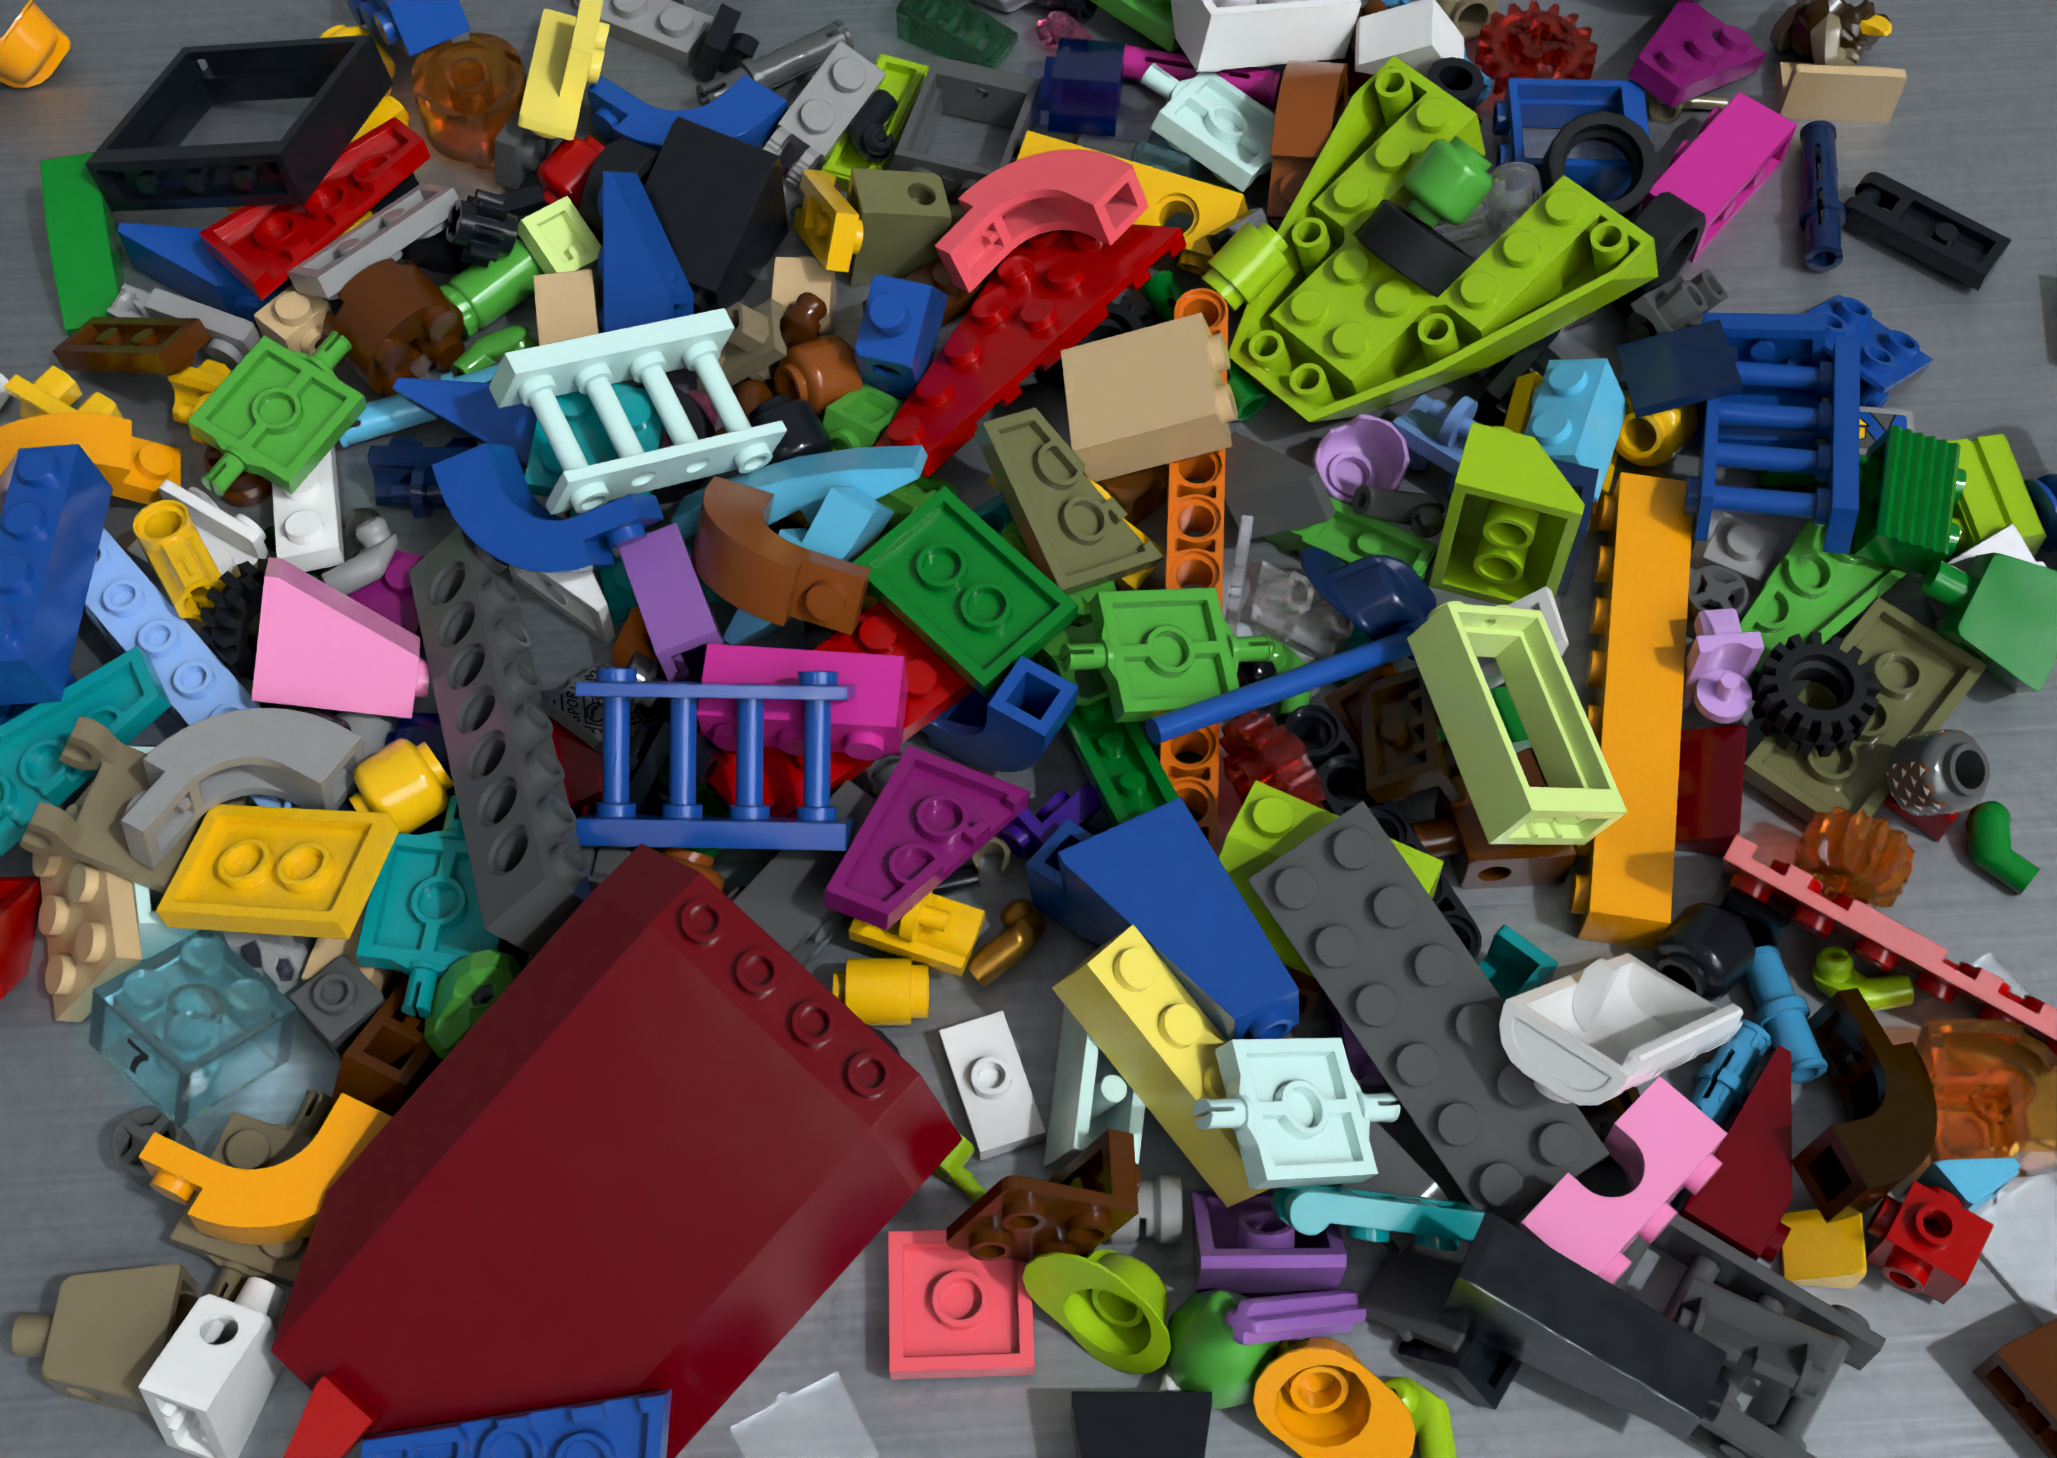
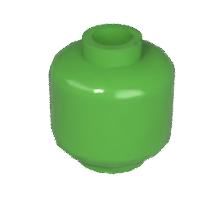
M1456 135L1450 142L1445 139L1434 140L1404 178L1406 190L1414 197L1407 207L1433 228L1437 226L1441 219L1454 226L1462 225L1492 188V178L1487 172L1492 163Z

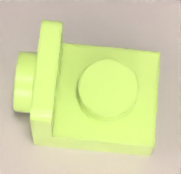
M568 196L530 214L518 223V235L545 274L587 269L594 271L598 266V254L602 246Z

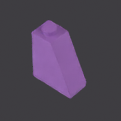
M677 523L646 533L647 536L632 544L618 547L655 654L667 680L672 682H701L707 643L726 644L699 575L694 569L692 558Z

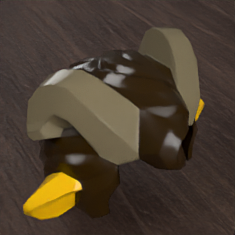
M1796 0L1797 2L1790 6L1775 23L1770 34V42L1781 52L1793 48L1794 51L1800 54L1802 59L1805 61L1810 60L1815 65L1854 66L1864 51L1870 50L1877 43L1879 37L1888 36L1892 32V24L1887 15L1875 14L1874 3L1868 0H1864L1856 7L1851 3L1847 4L1844 0Z

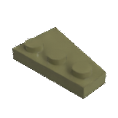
M1036 407L982 422L974 432L1035 567L1067 595L1155 567L1164 558L1163 554L1151 541L1144 544L1126 524L1123 518L1127 513L1113 497L1106 500L1083 474L1085 464Z

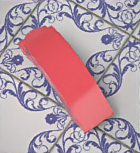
M1090 150L1049 151L1007 164L982 178L958 198L965 215L934 247L954 286L971 293L1014 248L1034 236L1056 230H1073L1087 234L1111 246L1139 218L1149 205L1131 164L1113 156Z

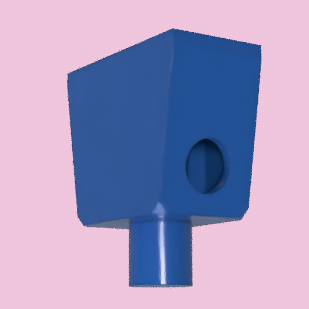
M880 274L874 275L854 354L863 382L893 397L908 399L932 364L948 299L946 293L931 285ZM885 365L897 370L898 372L893 373L884 371L883 367Z

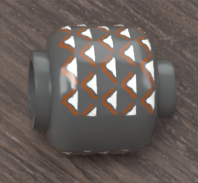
M1942 729L1913 733L1898 741L1891 750L1886 766L1887 783L1892 797L1903 810L1915 816L1931 817L1961 814L1975 807L1984 796L1990 778V765L1987 756L1975 739L1961 730Z

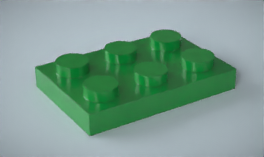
M946 486L942 487L852 562L871 568L866 589L984 698L1004 682L1021 656L1030 660L1078 618V604Z

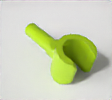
M960 1134L962 1137L961 1142L936 1168L933 1174L946 1182H954L974 1204L986 1191L977 1182L974 1175L964 1168L975 1153V1148Z

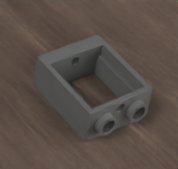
M934 56L895 150V171L935 173L942 179L948 203L953 205L960 204L958 198L965 191L995 170L926 154L942 114L1012 128L1013 130L999 164V169L1017 161L1027 130L1031 131L1034 125L1039 124L1041 119V79ZM978 88H982V89L986 90L987 92H983V91L979 90Z

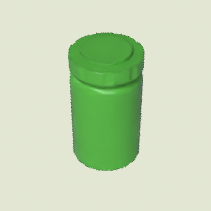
M516 238L514 248L508 257L498 256L497 261H490L487 268L472 264L451 278L447 285L442 284L439 288L461 310L464 317L461 338L466 340L477 334L478 329L487 327L535 294L533 275L545 273L527 246Z

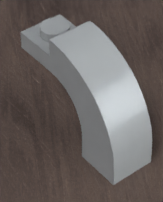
M252 708L231 711L200 720L181 729L161 742L143 758L150 788L148 791L143 790L132 798L121 819L131 858L154 870L202 815L225 801L242 796L267 795L285 799L303 809L337 810L357 787L353 780V771L359 763L365 760L362 736L325 718L306 712L279 708Z

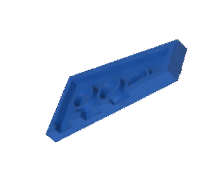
M672 1388L372 1434L362 1441L360 1458H666Z

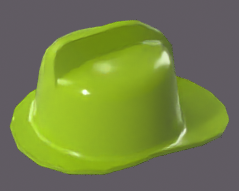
M1099 1249L1092 1251L1085 1258L1079 1255L1059 1252L1041 1254L1026 1264L1022 1279L1027 1293L1041 1309L1070 1332L1075 1340L1096 1360L1115 1370L1131 1374L1152 1373L1165 1365L1171 1351L1169 1331L1164 1324L1169 1309L1167 1288L1160 1276L1146 1263L1133 1256L1112 1249Z

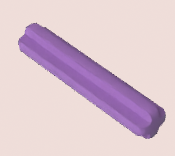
M1352 1289L1241 1299L1238 1308L1227 1310L1225 1324L1233 1327V1340L1240 1345H1252L1351 1332L1354 1324L1364 1323L1367 1309L1358 1305V1292Z

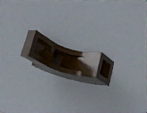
M1858 988L1838 991L1807 1020L1821 1055L1828 1064V1068H1826L1827 1074L1842 1100L1846 1119L1844 1123L1830 1125L1791 1160L1792 1165L1826 1223L1859 1215L1874 1206L1922 1165L1932 1149L1937 1132L1938 1116L1934 1089L1919 1052L1913 1042L1898 1045L1892 1044Z

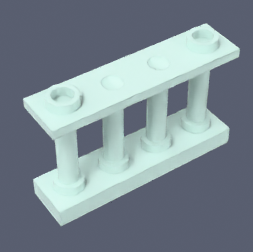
M725 308L506 352L489 385L498 408L521 403L532 407L563 470L545 504L550 515L573 509L577 513H584L602 506L610 500L629 494L647 492L736 469L740 473H750L764 467L771 461L772 453L787 432V429L782 420L751 427L718 362L721 355L720 352L735 329ZM682 368L696 371L727 433L699 440L665 372ZM632 379L635 382L643 383L674 446L644 452L611 384ZM579 391L581 394H588L619 459L589 465L555 396Z

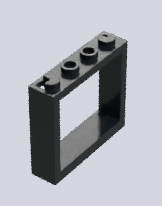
M371 35L183 47L88 159L85 165L112 212L305 204L394 83ZM198 59H205L208 67L204 71H202L197 61ZM313 97L280 141L179 146L213 103Z

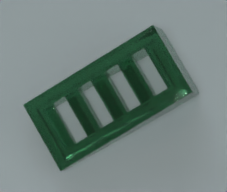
M901 0L896 9L897 38L952 60L997 69L1018 41L1017 32L967 0ZM942 21L947 23L945 27L940 24ZM963 30H966L968 34L963 39L959 35ZM983 38L990 40L983 51L977 48Z

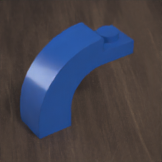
M745 74L714 101L689 110H665L651 106L603 76L599 77L598 84L592 83L587 88L592 113L591 121L594 128L603 138L611 142L625 139L660 152L669 130L678 116L762 149L776 131L778 122L788 111L786 99Z
M484 443L431 465L449 511L461 529L473 542L500 561L529 571L545 573L591 572L615 566L617 562L612 548L626 546L645 538L647 535L644 527L664 519L656 495L629 494L568 519H563L554 514L550 515L549 511L537 501L529 489L514 445Z
M1021 656L1002 685L997 687L986 698L974 690L922 728L921 731L929 735V747L963 763L999 772L1023 771L1033 767L1040 760L1076 705L1079 686Z

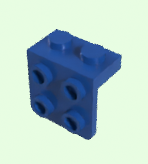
M1703 312L1702 323L1720 319L1729 346L1737 348L1738 361L1818 367L1820 361H1825L1827 315ZM1742 385L1743 392L1720 397V400L1811 408H1817L1818 403L1822 402V398L1815 397V391ZM1703 402L1697 403L1696 406L1698 425L1693 437V441L1699 446ZM1718 425V442L1809 450L1814 448L1818 439L1814 438V432Z

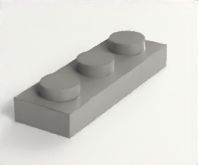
M421 183L287 271V274L298 293L322 297L326 300L338 299V293L345 284L363 269L384 259L393 258L395 261H398L403 255L401 249L416 239L429 238L441 232L447 226L445 220L449 217L450 210L459 197L454 187Z

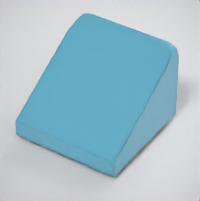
M2015 1158L1938 1160L1931 1163L1916 1181L1924 1186H1936L1952 1193L1961 1201L1963 1208L1973 1212L1999 1194L2019 1174L2020 1171L2018 1169L2021 1165Z

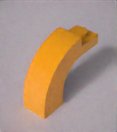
M56 413L33 416L0 426V476L20 448L79 444L113 488L111 496L149 505L163 500L158 488L166 479L181 487V449L132 436V420L102 414Z
M341 1093L315 1138L294 1157L274 1166L260 1169H240L226 1166L156 1132L150 1137L140 1153L139 1159L150 1176L153 1177L149 1185L154 1190L183 1205H188L192 1197H196L187 1214L199 1232L217 1239L249 1245L291 1242L311 1237L327 1190L381 1131L392 1116Z

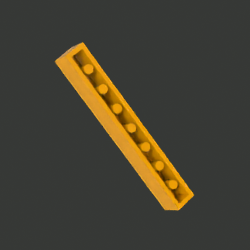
M1620 472L1613 495L1603 494L1601 498L1597 531L1607 532L1606 546L1599 545L1597 549L1593 581L1603 583L1602 598L1595 597L1593 601L1589 624V633L1599 635L1598 650H1591L1589 654L1585 686L1595 688L1594 705L1587 704L1585 714L1628 813L1585 845H1573L1576 855L1583 856L1582 875L1574 874L1568 905L1569 913L1579 914L1577 939L1653 950L1655 941L1671 924L1693 519L1692 514H1684L1687 481Z

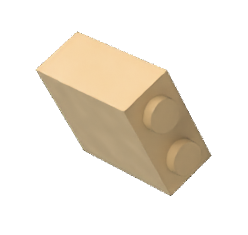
M1202 312L1061 350L1071 447L1085 464L1084 473L1088 479L1097 482L1232 447L1229 422L1238 420V412L1229 383L1223 385L1221 372L1230 369V358L1222 333L1212 335Z

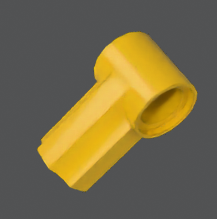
M160 500L151 503L141 509L135 516L133 522L134 533L154 574L159 578L181 619L193 618L203 622L204 620L200 618L201 608H214L215 605L206 597L210 588L213 587L222 592L227 585L219 579L222 574L205 546L188 508L183 503L175 500Z

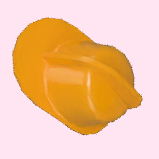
M29 0L8 31L0 38V82L13 88H29L43 83L52 75L71 47L69 37L34 3L35 0Z
M1315 1336L1296 1342L1291 1339L1284 1340L1279 1345L1277 1358L1266 1365L1255 1382L1252 1400L1258 1420L1273 1435L1286 1443L1302 1458H1410L1413 1453L1416 1430L1410 1410L1399 1396L1369 1371L1352 1349L1344 1343L1328 1337Z

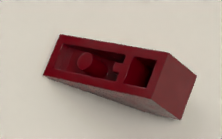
M1780 1045L1777 1046L1763 1067L1745 1102L1726 1132L1728 1134L1714 1153V1156L1723 1163L1722 1166L1695 1196L1690 1193L1679 1212L1680 1216L1755 1261L1759 1258L1769 1265L1778 1254L1791 1230L1790 1227L1780 1222L1792 1200L1791 1052Z

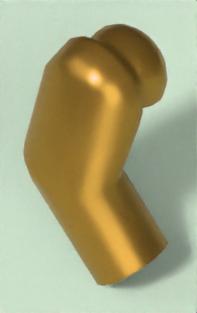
M1020 898L1009 903L1002 910L1000 916L1001 922L1007 928L970 956L967 967L983 987H986L1017 964L1044 934V916L1041 911L1034 910L1033 904L1029 900Z

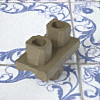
M769 299L752 309L741 302H737L725 309L735 329L720 352L721 355L718 362L730 386L737 384L747 377L751 380H760L765 384L774 380L775 371L779 367V360L787 356V348L780 332V319L784 315L783 305L773 299ZM696 373L697 392L708 397Z

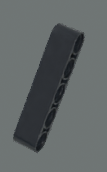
M1308 704L1292 711L1284 723L1279 764L1283 774L1298 797L1305 802L1338 816L1364 801L1389 838L1430 855L1393 800L1377 804L1366 791L1364 756L1338 717L1331 710L1320 705ZM1313 741L1322 748L1316 750L1306 749L1300 746L1298 742ZM1336 790L1347 791L1356 799L1349 801L1340 800L1330 792ZM1441 872L1432 900L1476 961L1481 949V933L1477 924Z

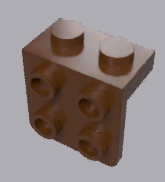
M1108 1128L1049 1181L1019 1175L1002 1178L947 1227L946 1244L954 1249L969 1251L970 1256L984 1261L1006 1258L1028 1263L1038 1255L1054 1252L1074 1254L1082 1257L1087 1256L1139 1213L1138 1193L1141 1185V1172L1139 1166L1135 1163L1134 1134Z

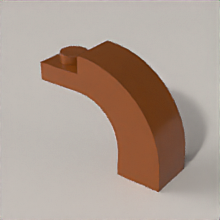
M1289 60L1286 65L1278 95L1270 152L1272 169L1267 208L1269 220H1284L1346 108L1350 74L1347 63Z
M714 476L704 491L691 552L694 569L703 582L727 602L768 622L784 627L789 617H793L852 635L858 625L871 568L815 552L785 540L767 526L774 498L773 493Z

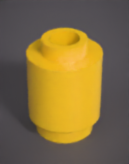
M847 958L846 972H834L833 994L869 1026H912V1019H929V965H912V958Z

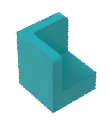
M1502 925L1495 933L1487 955L1478 965L1505 1003L1506 999L1550 983L1559 963L1509 926Z

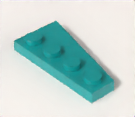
M138 646L64 688L62 701L38 703L0 726V857L22 839L39 802L49 803L58 807L98 771L77 769L59 760L79 716L101 723L121 743L128 745L171 706L150 657Z

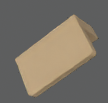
M1780 62L1775 75L1778 114L1787 119L1889 124L1907 82L1906 71L1890 67L1815 65V63Z

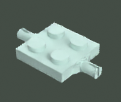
M1153 63L1150 65L1141 79V84L1146 85L1167 100L1166 105L1159 111L1150 129L1165 138L1171 147L1188 154L1210 169L1220 181L1233 185L1242 192L1258 176L1271 171L1272 157L1270 152L1275 120L1273 112L1215 72L1203 71L1194 78L1178 81L1159 68L1157 64Z
M1342 1038L1232 1039L1215 1049L1226 1098L1198 1099L1193 1107V1117H1203L1194 1121V1123L1200 1130L1232 1128L1234 1130L1249 1189L1361 1183L1378 1174L1369 1141L1370 1122L1390 1123L1396 1121L1400 1115V1104H1390L1399 1099L1392 1092L1364 1094L1361 1092L1359 1084L1350 1071Z

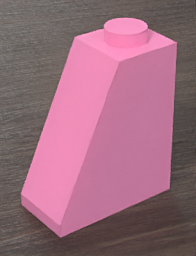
M268 557L264 576L251 701L412 719L414 698H427L430 681L428 662L425 659H419L420 637L280 558Z

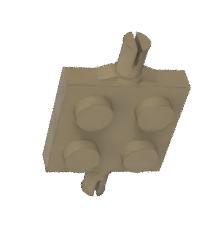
M307 1089L304 1100L291 1125L269 1124L233 1111L210 1159L226 1166L240 1169L267 1168L285 1162L301 1152L315 1138L330 1109L329 1106L332 1098L323 1092H320L318 1095L317 1090ZM192 1197L189 1204L186 1205L170 1240L175 1247L208 1258L221 1270L210 1294L234 1302L249 1277H258L293 1288L310 1237L291 1242L265 1245L233 1243L211 1237L199 1232L187 1214L196 1200V1197Z

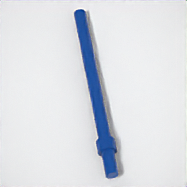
M1428 617L1402 624L1396 634L1150 718L1146 722L1147 734L1154 744H1160L1404 657L1415 661L1407 638L1424 624Z

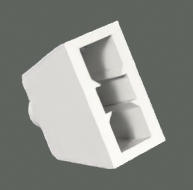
M249 1277L234 1302L212 1294L199 1297L149 1369L138 1388L167 1446L200 1458L239 1457L283 1367V1363L270 1352L276 1336L273 1321L287 1298L284 1291L278 1286L262 1278Z

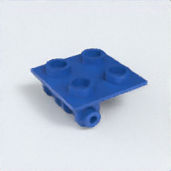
M1838 294L1803 313L1827 315L1826 362L1831 361L1835 337L1860 339V406L1883 408L1890 398V394L1886 392L1887 390L1927 367L1933 361L1932 358L1919 350L1920 346L1914 338L1904 332L1890 330L1872 317L1871 310L1865 304L1854 298L1843 297Z

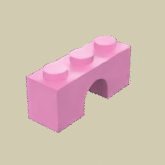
M1659 1076L1614 1123L1603 1143L1610 1152L1609 1156L1620 1164L1626 1172L1630 1182V1193L1620 1197L1597 1195L1588 1190L1568 1172L1522 1220L1518 1229L1614 1285L1632 1264L1623 1254L1639 1236L1650 1245L1677 1215L1678 1212L1669 1205L1677 1194L1685 1187L1695 1196L1719 1170L1723 1163L1714 1156V1153L1728 1133Z

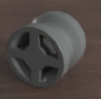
M1710 565L1701 567L1692 573L1689 578L1687 636L1694 640L1696 638L1695 619L1698 612L1708 610L1702 605L1713 610L1733 608L1737 610L1738 618L1740 617L1748 603L1749 590L1746 582L1737 572L1724 566Z
M144 1106L132 1110L117 1124L111 1139V1148L115 1159L138 1185L148 1190H154L149 1185L153 1177L150 1176L139 1159V1155L154 1132L196 1151L195 1142L171 1111L160 1106Z

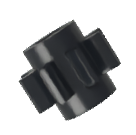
M477 189L475 196L468 195L467 202L459 199L454 202L447 221L446 239L448 243L455 244L456 249L461 250L460 261L487 268L490 261H497L498 256L508 257L517 238L518 218L516 214L509 213V208L503 207L505 196Z

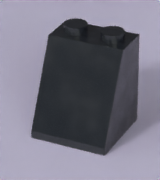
M678 116L669 130L644 189L694 293V314L722 308L727 309L735 303L741 302L789 232L780 156Z

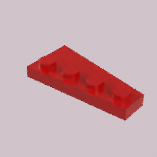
M393 117L349 143L305 204L243 206L198 234L207 251L262 301L289 278L287 271L330 244L430 159L431 156L423 138L396 117Z

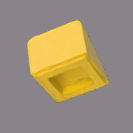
M1819 1209L1784 1213L1780 1222L1790 1227L1791 1230L1780 1249L1782 1277L1797 1286L1854 1289L1866 1276L1867 1263L1862 1213L1830 1223H1826Z

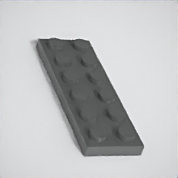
M1361 801L1247 879L1472 1206L1510 1222L1541 1201L1568 1172L1575 1178L1610 1154L1575 1103L1565 1104L1547 1098L1534 1087V1080L1526 1076L1510 1061L1501 1043L1499 1028L1504 1001L1364 801Z

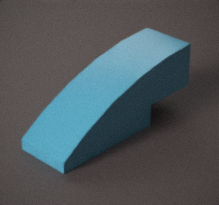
M853 486L831 487L809 530L805 528L781 529L778 535L800 547L852 563L875 544L894 511ZM738 608L723 639L732 645L756 641L783 626L768 622ZM789 617L788 621L784 626H786L796 618Z

